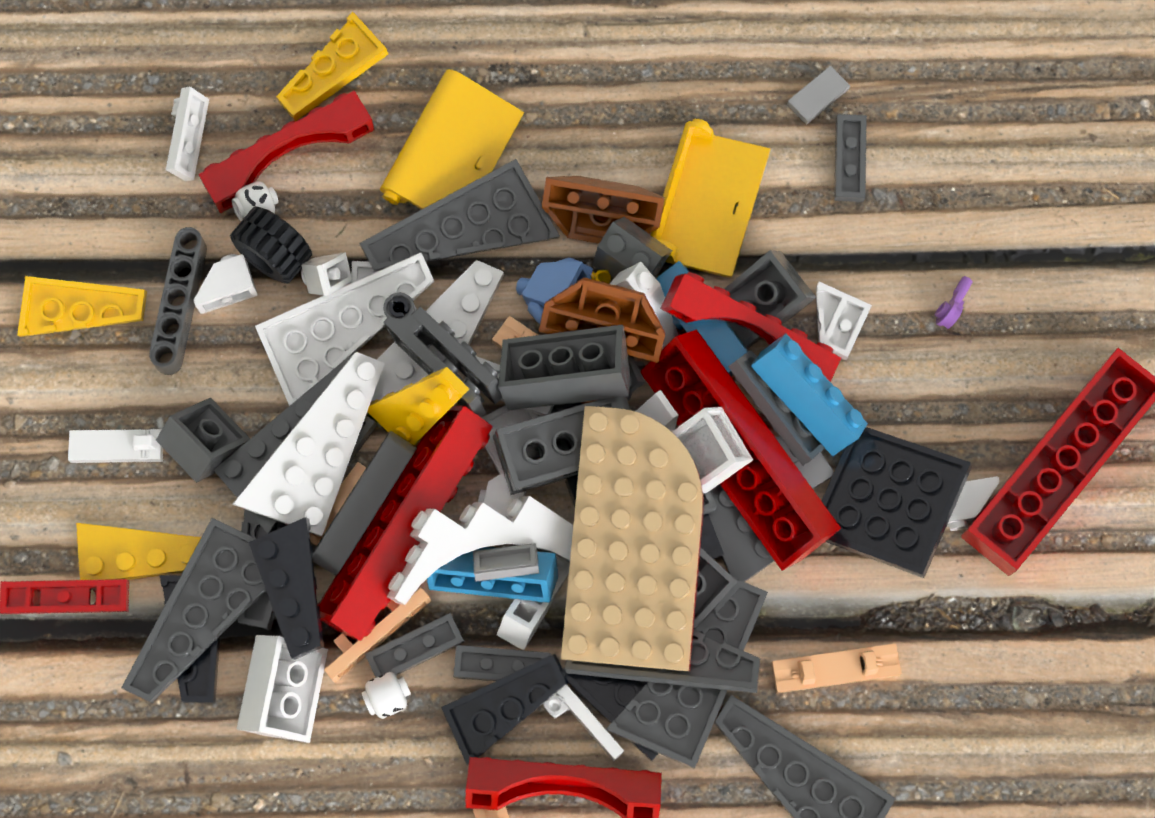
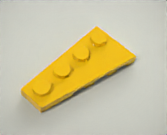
M353 11L346 18L347 23L340 30L336 29L329 37L331 41L322 51L317 50L311 57L312 62L305 70H300L276 96L278 102L295 121L388 55L387 48Z
M25 276L17 336L25 337L143 321L147 291L145 289Z
M445 367L423 377L419 382L410 383L395 393L393 391L385 395L380 400L371 401L367 412L387 432L392 431L415 445L469 388L448 367Z
M76 523L80 580H130L183 573L201 537Z

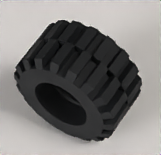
M253 207L230 234V238L240 254H243L245 259L262 273L278 282L289 284L302 269V264L312 257V251L308 243L290 224L273 212L261 207Z

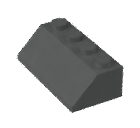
M623 325L504 339L502 342L498 388L508 410L629 396L630 368Z

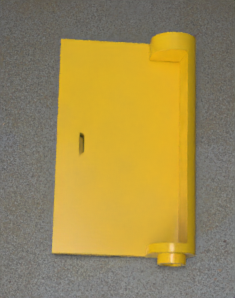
M447 69L380 187V191L383 193L382 197L393 205L404 204L408 201L416 207L424 209L491 173L524 112L463 74Z
M693 119L685 123L663 193L665 200L660 228L651 232V236L672 250V253L666 260L667 263L675 264L680 261L687 268L728 278L733 277L770 154V148L715 136L712 128L709 127V123L702 119Z

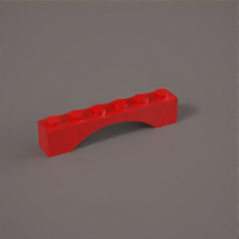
M355 90L349 94L343 93L338 95L332 103L324 107L312 109L306 117L298 121L286 123L280 131L272 135L260 137L254 145L246 149L234 151L228 159L220 163L208 165L198 175L221 214L233 207L232 199L235 198L239 189L256 182L260 174L272 162L287 152L301 146L321 142L350 144L374 131L373 121Z
M688 272L687 274L675 276L660 308L661 310L686 323L697 320L732 322L751 330L768 345H771L786 333L793 341L799 344L803 353L821 369L823 375L831 382L841 360V357L833 353L834 349L821 342L813 343L807 339L808 335L803 331L794 328L791 330L782 326L783 322L779 318L768 314L763 316L756 312L757 308L753 304L743 300L738 302L730 298V292L717 286L712 288L704 284V279L695 273Z
M470 757L466 782L465 808L498 811L510 803L527 797L545 794H564L582 797L599 803L622 818H659L662 773L649 770H624L615 767L599 768L586 765H562L552 762L538 763L522 760L492 759L489 757Z

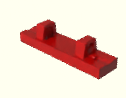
M127 579L1 581L0 613L129 612L130 581ZM91 589L95 592L96 596L95 603L90 605Z

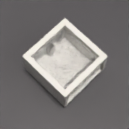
M722 407L704 408L672 431L686 447L695 462L700 475L703 494L709 492L753 461Z

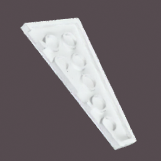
M422 253L346 285L330 295L321 296L255 326L289 406L353 352H357L385 327L383 322L387 317L383 306L385 300L391 294L397 292L406 293L414 301L434 283Z
M476 260L426 312L436 322L444 321L455 332L454 337L460 344L465 341L470 345L500 285L504 272ZM395 342L377 359L385 364L371 401L380 400L385 395L393 391L395 393L410 383L419 382L428 375ZM433 345L429 347L441 361L446 359Z
M355 352L232 505L287 525L307 517L310 519L311 530H309V533L322 536L385 363Z

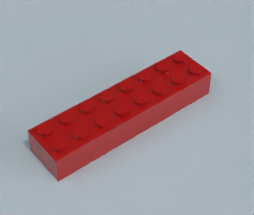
M697 329L676 336L661 350L658 363L650 361L640 371L654 393L661 390L677 412L676 424L678 426H681L704 408L722 407L753 461L721 482L720 485L781 571L802 561L841 529Z
M1117 348L1105 360L960 537L1007 576L1016 572L1155 402V376L1121 349Z
M453 405L423 435L411 459L347 561L318 603L321 621L341 634L343 633L359 641L372 632L375 626L374 619L379 611L385 609L391 601L387 596L391 591L388 586L396 573H402L408 563L405 561L408 552L414 545L418 546L420 544L419 541L410 536L414 530L411 525L420 511L425 512L426 509H436L441 512L446 502H450L455 497L458 491L457 485L462 476H466L471 471L475 455L489 442V433L493 428L491 424L467 407Z

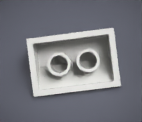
M256 635L236 730L310 743L328 649L321 648L294 660L291 659L284 637Z

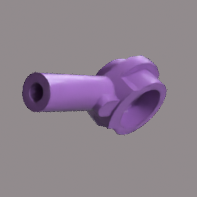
M963 276L950 302H943L935 312L937 317L936 324L939 327L944 326L949 329L960 317L964 308L963 298L973 283L969 277Z

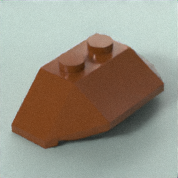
M583 176L546 177L542 208L549 214L567 238L599 244L612 222L622 217H626L648 234L660 228L665 197L639 186Z
M585 277L545 302L539 332L552 334L623 325L628 355L656 363L659 362L666 334L643 292Z

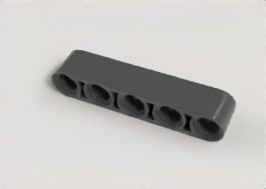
M192 227L181 229L175 236L150 347L149 357L151 362L160 373L165 375L177 373L183 364L195 309L194 298L199 290L207 253V246L200 232ZM189 241H198L194 248H184ZM185 268L191 269L188 276L178 277L181 270ZM179 296L185 297L181 305H172L175 298ZM179 325L178 330L174 334H166L169 326ZM163 354H173L169 362L160 363V358Z
M392 431L388 433L313 551L314 558L312 560L314 563L335 576L339 573L417 448L416 446Z

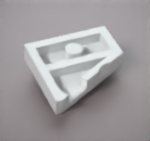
M818 282L816 287L818 342L832 347L834 354L841 357V359L847 360L872 305Z

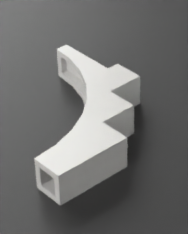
M531 496L515 498L507 508V518L483 502L469 504L460 515V525L436 509H426L425 512L420 511L411 525L414 530L410 535L419 541L420 544L418 546L414 545L405 558V561L408 563L402 573L398 572L392 578L388 586L391 591L387 597L398 604L405 605L418 587L438 568L462 554L482 547L502 544L526 545L536 543L537 550L556 553L557 559L563 562H570L573 525Z

